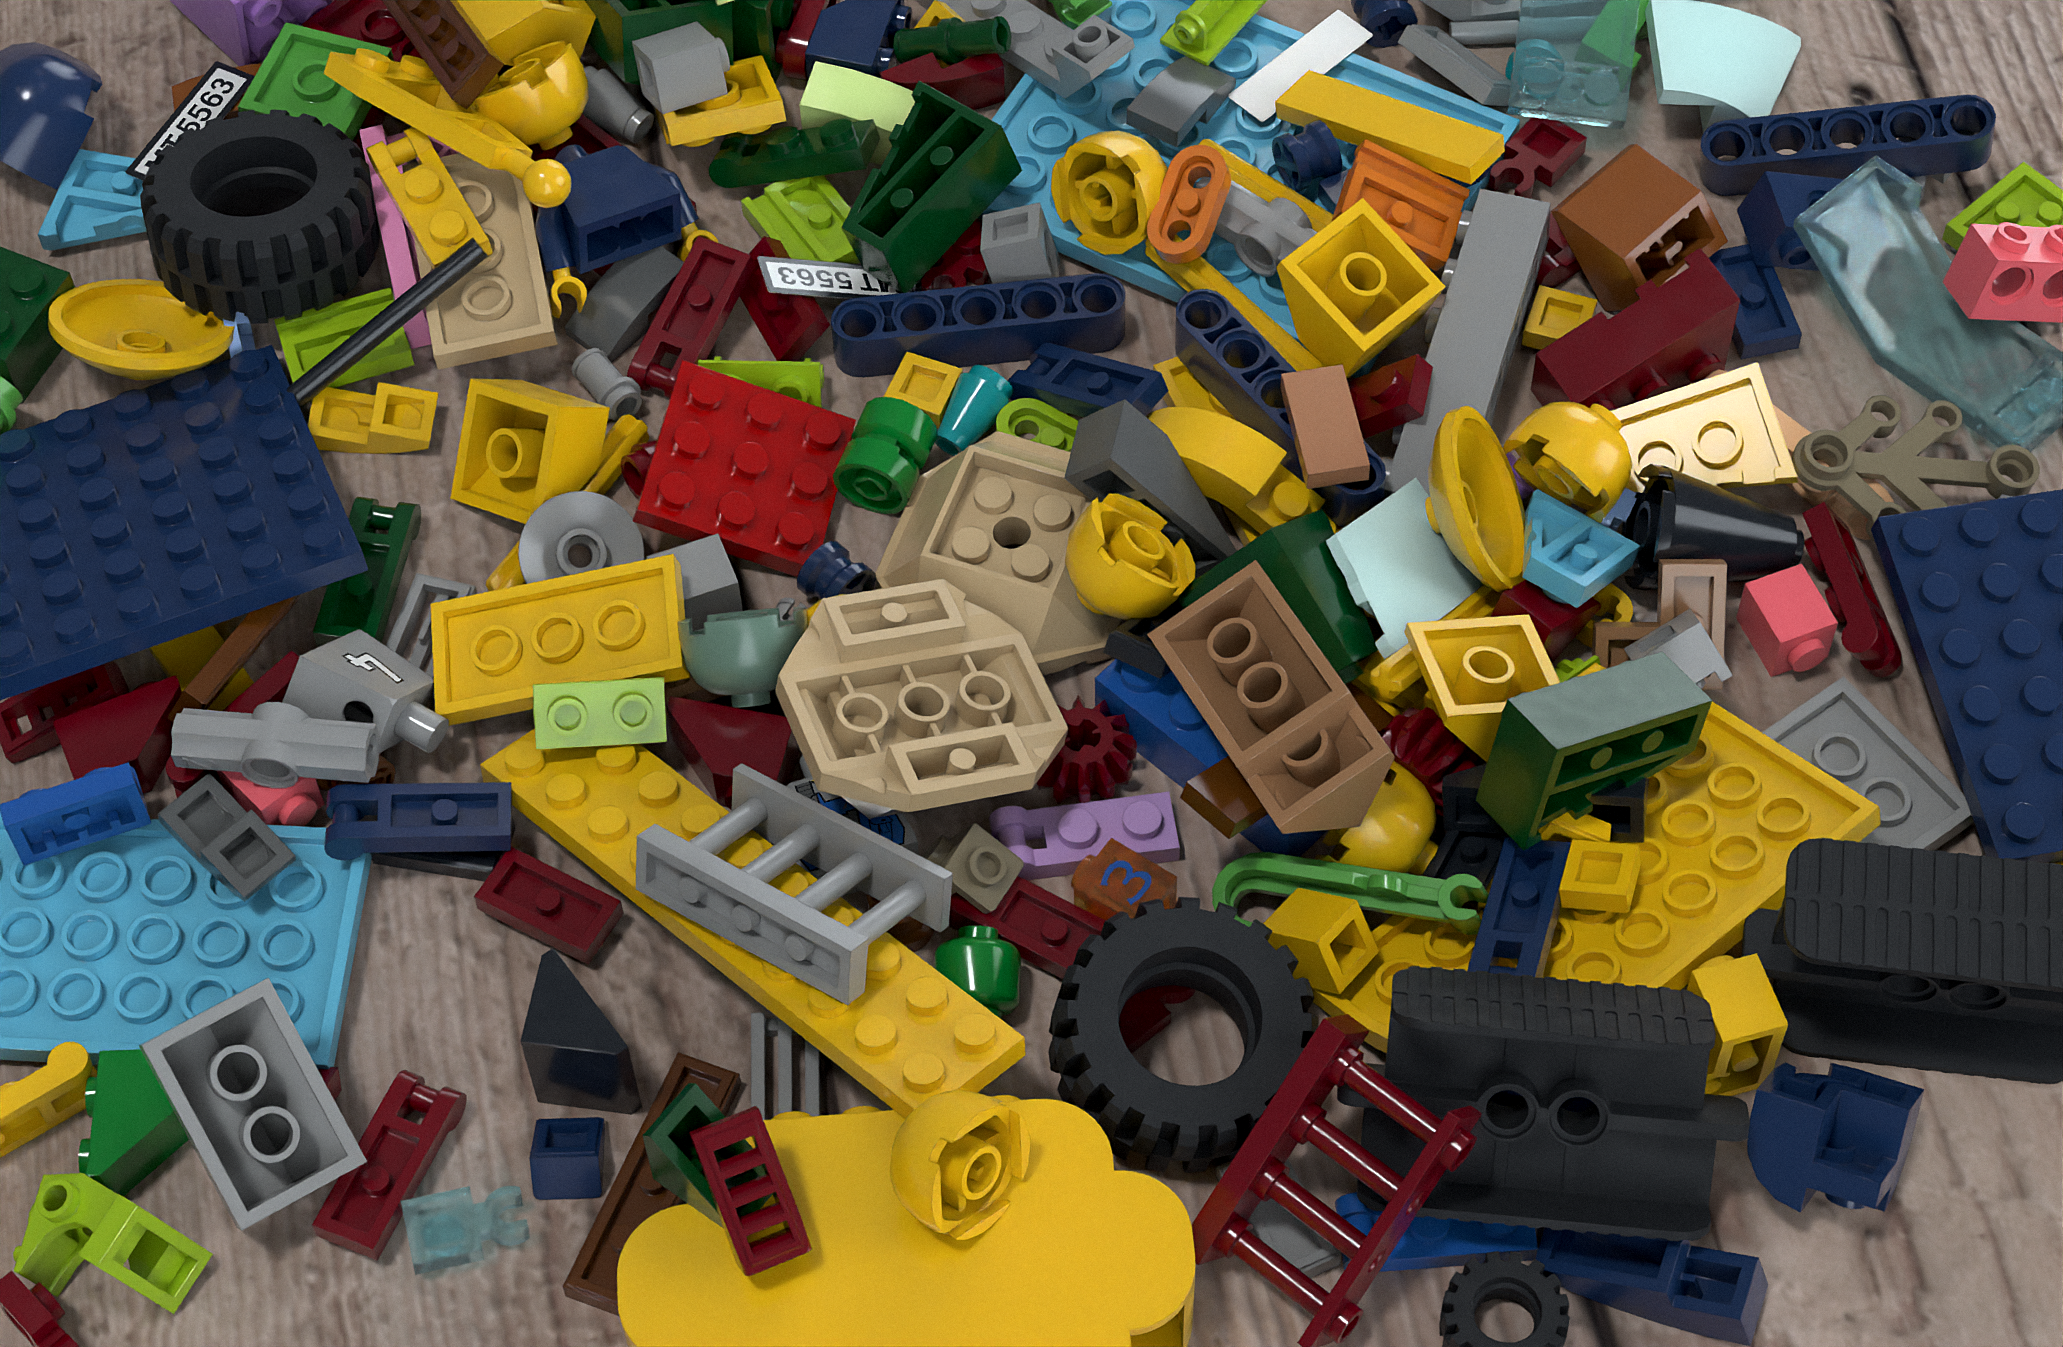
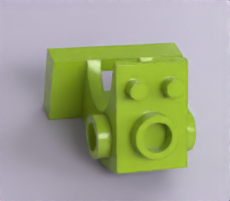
M83 1173L43 1175L35 1202L29 1212L28 1225L22 1245L17 1246L13 1252V1258L16 1262L14 1272L34 1284L40 1282L56 1297L59 1296L77 1267L85 1259L173 1314L213 1255L140 1206ZM127 1259L129 1261L130 1270L123 1266Z

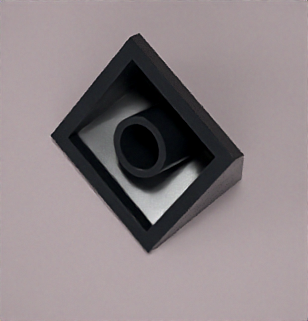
M552 948L541 956L520 1040L537 1101L539 1103L632 1115L643 1107L629 1048L555 949Z

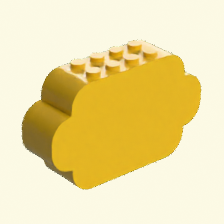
M1011 1095L992 1096L1004 1102L1008 1108L1020 1113L1026 1120L1031 1140L1028 1167L1023 1180L1011 1176L1008 1187L998 1198L1011 1201L1003 1216L984 1233L967 1240H957L947 1234L937 1233L926 1227L899 1201L890 1177V1163L894 1137L905 1118L895 1110L881 1111L872 1106H857L845 1110L842 1114L811 1116L805 1112L790 1111L780 1113L771 1120H764V1123L801 1215L812 1250L754 1275L745 1276L736 1264L722 1227L688 1203L669 1207L643 1221L630 1235L621 1251L617 1268L618 1312L628 1347H1187L1193 1326L1196 1267L1191 1221L1179 1197L1159 1180L1143 1173L1114 1170L1112 1149L1101 1126L1082 1109L1063 1101L1054 1099L1021 1100ZM752 1136L746 1138L745 1140L752 1148H755ZM773 1195L768 1199V1201L763 1205L762 1208H765L775 1203ZM783 1222L747 1236L748 1243L784 1229Z

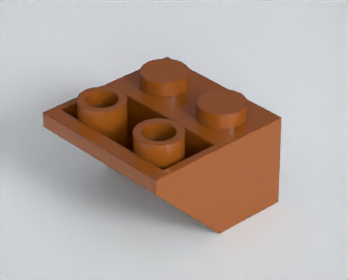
M1637 144L1628 145L1551 210L1554 219L1605 311L1624 310L1638 301L1639 297L1636 295L1635 289L1649 280H1652L1658 288L1688 269L1689 267L1685 263L1684 258L1697 249L1701 248L1709 258L1728 242L1703 192Z

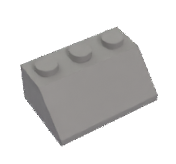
M269 978L139 1045L236 1228L241 1231L367 1162Z

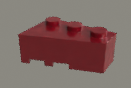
M1699 248L1684 258L1685 263L1689 267L1688 269L1658 288L1652 280L1644 283L1635 289L1639 300L1615 316L1607 319L1601 311L1537 352L1530 390L1542 406L1553 402H1576L1588 408L1592 404H1599L1612 411L1702 381L1713 371L1725 369L1740 298L1704 251Z

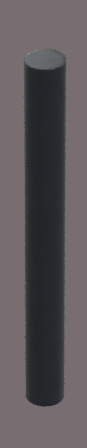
M472 237L298 378L286 391L294 394L301 409L488 257L487 253Z

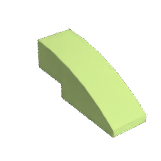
M815 61L799 104L802 129L822 127L830 121L841 118L850 119L852 122L874 119L880 141L870 162L883 164L892 147L888 138L896 124H904L915 103L911 95L913 91L856 70Z

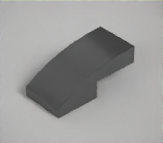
M1187 56L1182 57L1161 71L1138 94L1127 108L1126 124L1174 147H1178L1197 121L1205 124L1209 122L1236 87V78L1210 66H1205Z
M663 246L616 261L587 294L581 313L579 314L578 309L575 310L565 326L566 335L586 350L592 348H599L600 351L603 350L612 363L647 333L650 327L648 315L663 303L684 262Z
M210 773L158 813L160 824L206 870L244 902L296 860L293 852L252 809L247 813Z

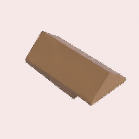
M1256 560L1147 634L1282 834L1360 827L1395 756Z

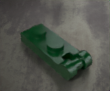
M847 118L830 121L822 127L801 130L793 126L782 127L767 135L760 136L734 132L725 135L720 151L710 163L708 169L709 176L720 187L737 188L864 170L874 154L880 137L874 119L852 122Z
M356 497L348 520L362 549L368 570L327 585L312 632L318 647L358 629L380 643L382 642L412 540L417 538L420 530L421 507L419 504L399 502L396 507L379 505L378 499ZM376 529L388 531V534H377L375 531Z

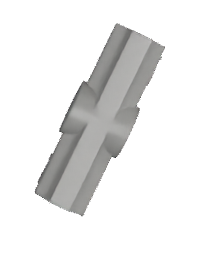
M1202 177L1197 182L1195 188L1205 187L1211 178ZM1231 180L1228 195L1214 229V233L1234 245L1238 257L1250 270L1265 277L1274 275L1277 272L1276 267L1280 261L1318 233L1312 229V224L1305 212L1294 202L1286 198L1277 197L1269 203Z
M280 702L260 704L254 709L253 714L183 708L181 713H176L171 731V757L176 767L241 772L251 782L269 788L291 787L298 781L299 777L369 783L370 778L375 777L379 761L380 735L375 723L313 719L300 708Z

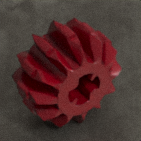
M1079 695L1073 702L1072 709L1066 710L1057 704L1068 726V732L1064 746L1037 781L1038 789L1053 788V797L1058 805L1070 795L1078 796L1079 803L1090 802L1091 795L1098 794L1106 800L1112 799L1115 795V784L1128 785L1132 777V763L1137 757L1136 740H1133V736L1129 735V724L1126 721L1125 714L1110 716V709L1105 699L1093 709L1085 708V703Z
M1408 707L1388 723L1384 728L1385 731L1380 736L1394 754V761L1409 770L1424 784L1434 801L1436 815L1443 816V776L1482 765L1480 763L1481 757L1444 726L1442 719L1433 709L1425 707L1419 710Z

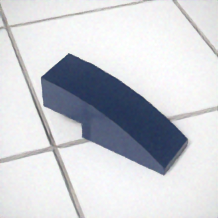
M1545 1227L1535 1257L1536 1260L1545 1265L1543 1274L1546 1277L1554 1273L1560 1280L1561 1287L1571 1292L1662 1325L1746 1346H1751L1768 1288V1282L1759 1257L1690 1245L1689 1240L1668 1241L1664 1238L1647 1239L1643 1236L1626 1237L1611 1233L1604 1235L1590 1231L1583 1233L1563 1229V1231L1551 1230V1228Z

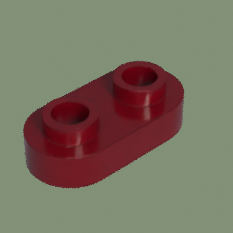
M795 0L793 9L794 20L789 30L783 29L781 31L775 52L776 62L783 64V73L786 77L808 81L805 52L822 10L838 4L840 0Z

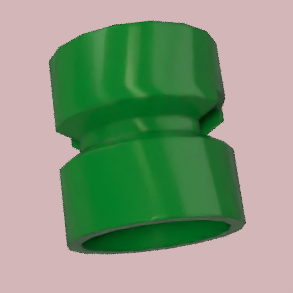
M876 397L866 403L851 435L852 441L848 442L835 469L833 480L839 492L853 504L880 514H896L904 510L919 479V470L923 469L938 437L936 425L931 418L917 406L892 397Z

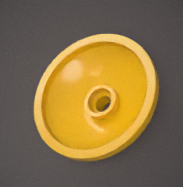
M114 279L77 286L58 296L52 302L48 313L50 334L70 355L104 372L133 380L167 378L205 366L229 348L234 335V326H225L222 320L214 316V312L210 311L207 315H203L185 305V301L181 302L164 287L163 281Z
M1462 406L1450 410L1446 413L1438 427L1428 468L1430 497H1427L1425 501L1427 517L1432 529L1437 534L1442 533L1453 555L1483 584L1502 593L1526 580L1522 577L1525 511L1522 499L1503 447L1485 418L1470 406Z

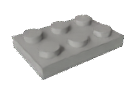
M1844 676L1762 732L1879 806L1881 825L1859 843H1876L1878 845H1894L1904 848H1921L1935 851L1974 823L1965 795Z

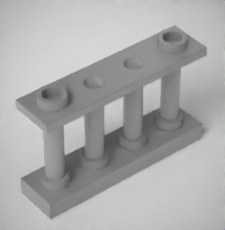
M742 763L733 769L731 812L696 837L687 841L657 824H653L637 835L636 890L846 1005H849L865 992L868 945L908 915L938 932H942L949 926L952 872ZM750 830H754L765 840L774 844V846L742 869L715 856ZM800 859L827 872L794 898L768 884ZM853 887L880 900L877 905L848 927L821 913L822 910Z

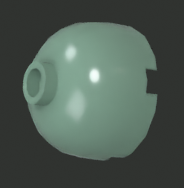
M793 607L794 620H780L779 608L707 615V622H703L704 629L694 631L691 618L678 621L679 640L688 672L695 683L708 692L731 695L732 707H749L771 703L770 691L776 689L778 674L795 645L808 628L806 608Z

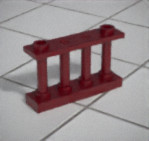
M1348 1014L1323 1018L1191 1225L1195 1263L1197 1265L1223 1257L1229 1259L1235 1255L1314 1316L1297 1342L1302 1347H1321L1333 1341L1340 1344L1352 1333L1364 1312L1357 1304L1445 1170L1455 1171L1472 1151L1477 1137L1471 1133V1130L1482 1115L1480 1111L1470 1105L1448 1111L1444 1119L1441 1120L1362 1061L1364 1053L1359 1050V1047L1370 1030ZM1344 1084L1348 1085L1427 1144L1405 1178L1325 1119L1327 1111L1321 1106L1335 1085L1337 1087H1341ZM1309 1141L1389 1202L1367 1236L1288 1176L1290 1168L1284 1163L1297 1143L1303 1145ZM1273 1199L1351 1259L1330 1293L1252 1233L1253 1224L1248 1219L1261 1200L1266 1202Z

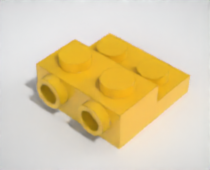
M763 56L733 61L734 65H730V70L724 72L728 92L726 95L666 114H662L655 107L657 120L666 144H671V146L682 144L687 147H698L710 143L716 136L734 132L757 134L768 130L772 124L786 121L783 100Z

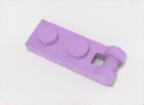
M1169 792L1026 810L1019 806H1006L993 811L989 817L992 836L1023 860L1024 867L1018 876L1025 880L1106 870L1110 864L1121 860L1130 863L1131 866L1179 860L1180 847ZM1044 838L1045 848L1032 849L1026 846V840Z

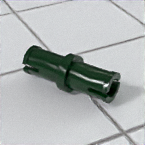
M1002 16L962 22L959 18L953 17L942 19L936 26L913 29L902 28L895 33L893 46L896 58L900 64L932 52L936 60H942L944 63L952 65L964 61L970 56L995 53L1005 54L1010 49L1012 36L1010 26Z

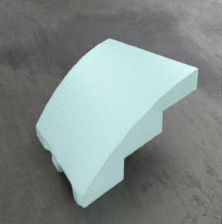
M1649 0L1645 15L1658 104L1699 105L1703 134L1708 127L1720 121L1770 115L1800 50L1801 37L1765 18L1734 8L1693 0Z
M1417 478L1402 486L1326 540L1337 566L1345 576L1356 605L1364 608L1369 614L1374 615L1384 632L1375 642L1378 651L1384 659L1408 643L1404 633L1407 623L1438 621L1483 585L1453 555L1442 533L1437 534L1432 529L1425 508V501L1429 496Z

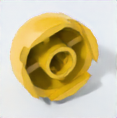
M556 41L539 46L511 59L514 67L504 72L500 77L496 74L472 103L474 109L500 123L526 146L539 143L542 150L554 148L567 141L573 135L569 126L581 117L589 99L588 80L583 65L572 44L566 45L565 41Z
M1104 131L1089 135L1067 148L1065 155L1056 161L1052 169L1051 193L1057 214L1063 223L1069 220L1073 222L1075 227L1083 234L1076 239L1085 247L1104 255L1123 254L1148 238L1147 223L1159 201L1161 186L1168 168L1158 151L1143 138L1123 131Z
M1553 402L1537 408L1518 425L1503 446L1505 454L1515 449L1520 456L1512 467L1534 490H1541L1568 506L1574 503L1588 510L1585 515L1599 523L1603 521L1615 506L1630 480L1632 461L1627 442L1619 432L1622 424L1611 411L1599 404H1592L1588 408L1576 402Z
M1116 493L1108 494L1102 502H1099L1097 497L1077 519L1068 536L1065 564L1071 582L1077 590V596L1087 609L1099 615L1105 614L1127 621L1131 618H1151L1157 616L1171 605L1194 581L1196 565L1190 549L1182 538L1173 546L1170 540L1161 532L1168 522L1158 513L1135 499Z
M1393 760L1360 827L1328 830L1323 843L1328 846L1335 845L1330 856L1316 855L1315 859L1400 873L1408 872L1420 876L1432 861L1439 846L1430 840L1437 821L1434 801L1424 784L1409 770Z
M954 1090L929 1097L907 1116L897 1129L894 1137L890 1177L899 1201L916 1219L937 1233L947 1234L957 1240H967L984 1233L1003 1216L1011 1204V1201L1007 1199H998L1008 1187L1011 1176L1023 1180L1027 1170L1031 1140L1026 1120L1020 1113L1008 1108L1004 1102L976 1092Z

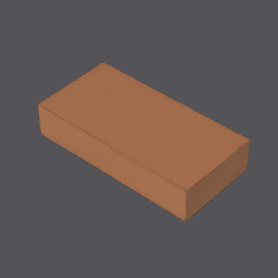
M1343 364L1281 374L1280 389L1306 489L1369 480L1370 463Z

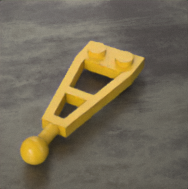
M357 48L355 55L330 52L323 74L356 96L489 169L507 171L522 181L524 193L533 204L543 208H552L563 203L569 196L572 183L570 174L564 165L552 159L534 161L531 159L533 151L500 123L474 109L472 104L466 110L452 100L424 59L403 55L401 62L391 61L381 53L364 48Z

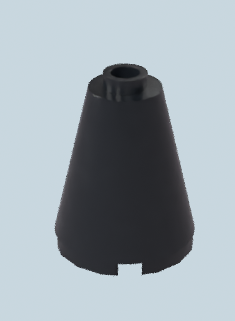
M1649 464L1639 473L1638 477L1649 479L1643 493L1635 492V498L1637 499L1626 522L1623 521L1622 536L1640 545L1633 563L1635 576H1624L1626 584L1631 588L1645 591L1658 589L1659 559H1723L1727 563V583L1753 581L1800 563L1804 551V534L1801 530H1797L1796 522L1792 516L1667 466Z

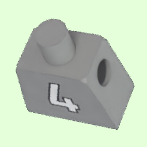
M360 629L300 655L282 702L300 708L313 719L375 723L380 735L379 753L404 740L427 753H431L443 740L449 725L448 719L426 707L434 688L433 678Z

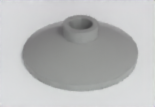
M574 491L555 496L540 505L533 512L521 533L518 560L524 581L528 584L644 560V545L639 528L635 522H632L633 518L620 504L604 495L587 491ZM574 546L585 547L591 555L590 564L582 568L573 566L568 559L569 549Z

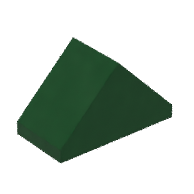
M688 1083L642 1136L653 1179L723 1228L689 1132L726 1117L696 1083ZM743 1139L713 1152L718 1163L753 1148ZM760 1165L727 1178L724 1181L727 1188L731 1189L763 1176L765 1172L763 1166ZM773 1194L735 1208L738 1217L740 1218L760 1210Z

